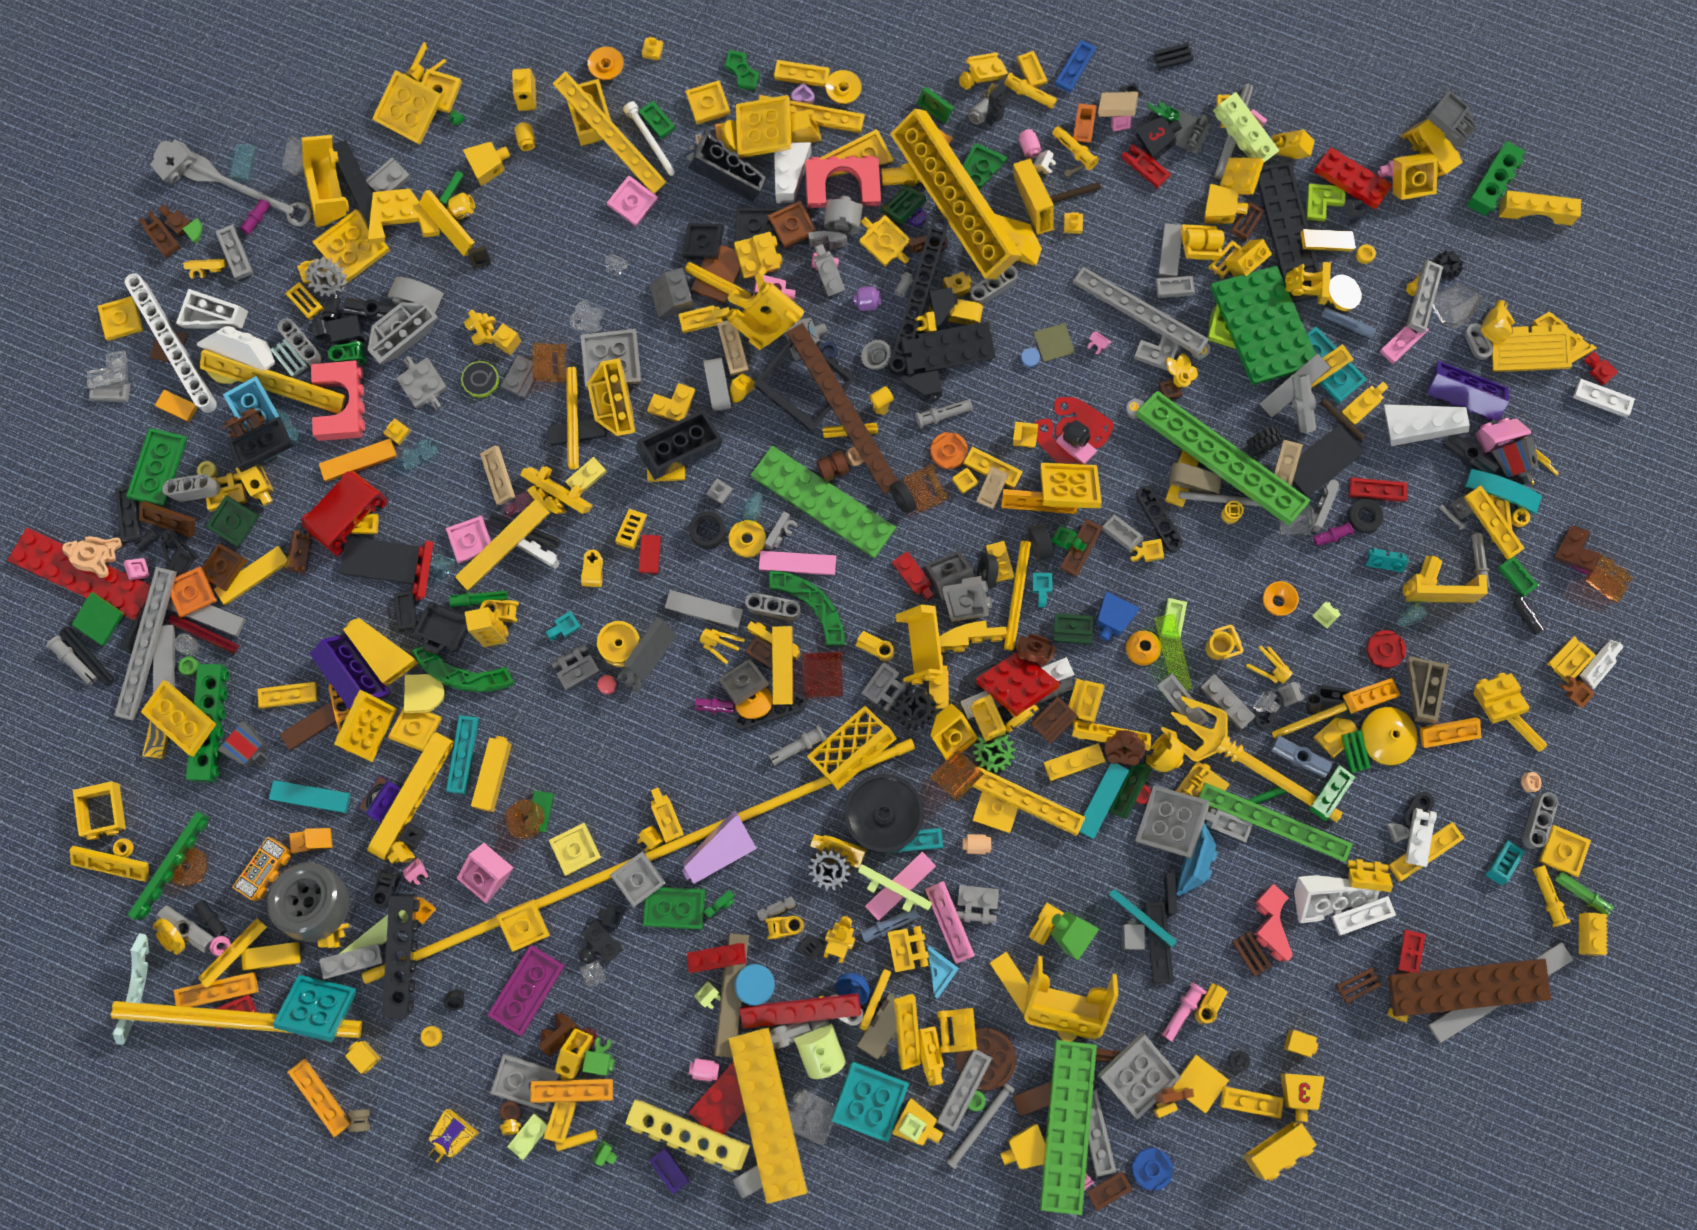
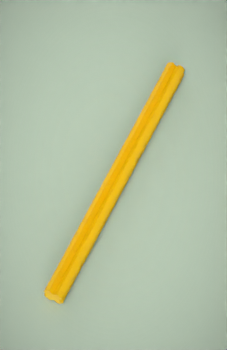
M114 1001L111 1012V1019L291 1033L274 1029L273 1023L278 1014ZM343 1020L336 1037L360 1038L362 1021Z

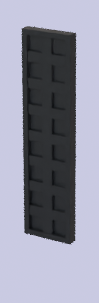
M1291 161L1263 166L1257 184L1280 273L1286 285V273L1293 270V268L1304 264V272L1317 273L1319 272V265L1315 250L1303 249L1300 232L1303 229L1309 230ZM1304 281L1303 285L1311 287V281ZM1289 292L1293 303L1318 298V295L1303 294L1295 296L1292 292Z

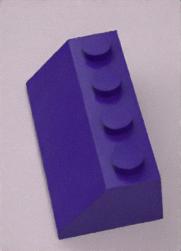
M1437 361L1427 387V393L1432 398H1441L1452 406L1466 407L1468 412H1477L1488 420L1494 419L1499 421L1509 403L1508 387L1441 361Z
M347 634L322 639L309 653L349 710L359 690L367 692L380 700L385 699L391 694L390 690L380 681Z

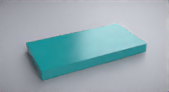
M1314 327L1307 333L1316 355L1319 354L1323 358L1337 348L1317 327ZM1350 362L1319 384L1340 404L1365 383L1367 379Z

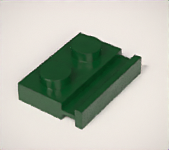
M1055 613L1053 642L1092 645L1094 616Z

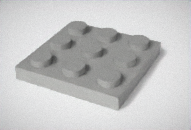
M636 329L581 335L586 390L588 389L587 382L600 362L617 358L621 360L627 385L642 383Z
M1153 786L1135 841L1192 859L1210 802L1205 799Z
M1142 1032L1098 1074L1137 1120L1156 1102L1154 1093L1161 1092V1088L1172 1087L1181 1078Z

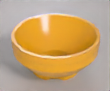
M1274 582L1264 591V607L1273 615H1288L1298 605V593L1287 582ZM1275 596L1283 599L1282 606L1274 605L1273 598Z
M1138 631L1127 640L1126 653L1135 664L1142 666L1150 665L1160 656L1161 643L1152 632ZM1148 641L1151 645L1150 650L1143 651L1140 648V642Z

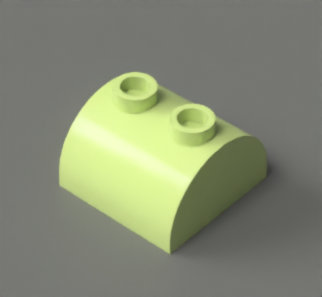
M832 1023L794 1038L810 1078H826L834 1075L844 1067L846 1060Z

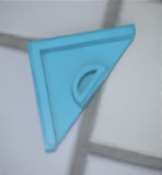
M929 946L927 951L934 996L938 999L959 968Z

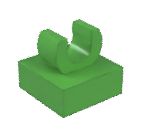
M601 1140L592 1157L594 1163L601 1167L605 1161L614 1164L617 1156L610 1152L612 1147L609 1143Z

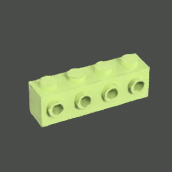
M1236 92L1213 110L1216 118L1223 123L1228 134L1235 139L1238 147L1243 150L1248 158H1262L1266 162L1279 151Z

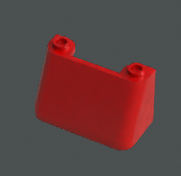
M347 471L312 511L302 517L301 526L338 557L343 552L341 543L342 541L344 543L347 542L345 538L370 511L374 513L376 506L384 508L389 501L380 491L355 471Z

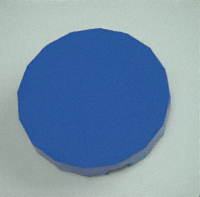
M1146 1148L1139 1151L1134 1157L1132 1174L1135 1181L1141 1187L1148 1190H1160L1171 1181L1173 1164L1170 1157L1164 1151L1156 1148Z

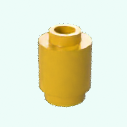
M526 122L519 123L514 129L518 146L523 151H530L535 148L536 143L532 125Z

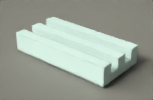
M284 339L282 340L283 343H278L276 348L273 347L270 350L289 374L295 378L309 367L290 343ZM287 346V347L289 348V350L293 353V355H294V356L297 358V360L301 363V365H302L301 368L298 367V365L294 362V360H293V359L290 357V355L286 352V350L284 349V347ZM280 350L297 371L293 372L278 354Z

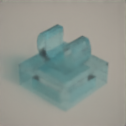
M441 554L431 558L430 566L434 567L433 574H437L439 569L443 571V578L448 576L449 570L454 568L456 564L455 559Z

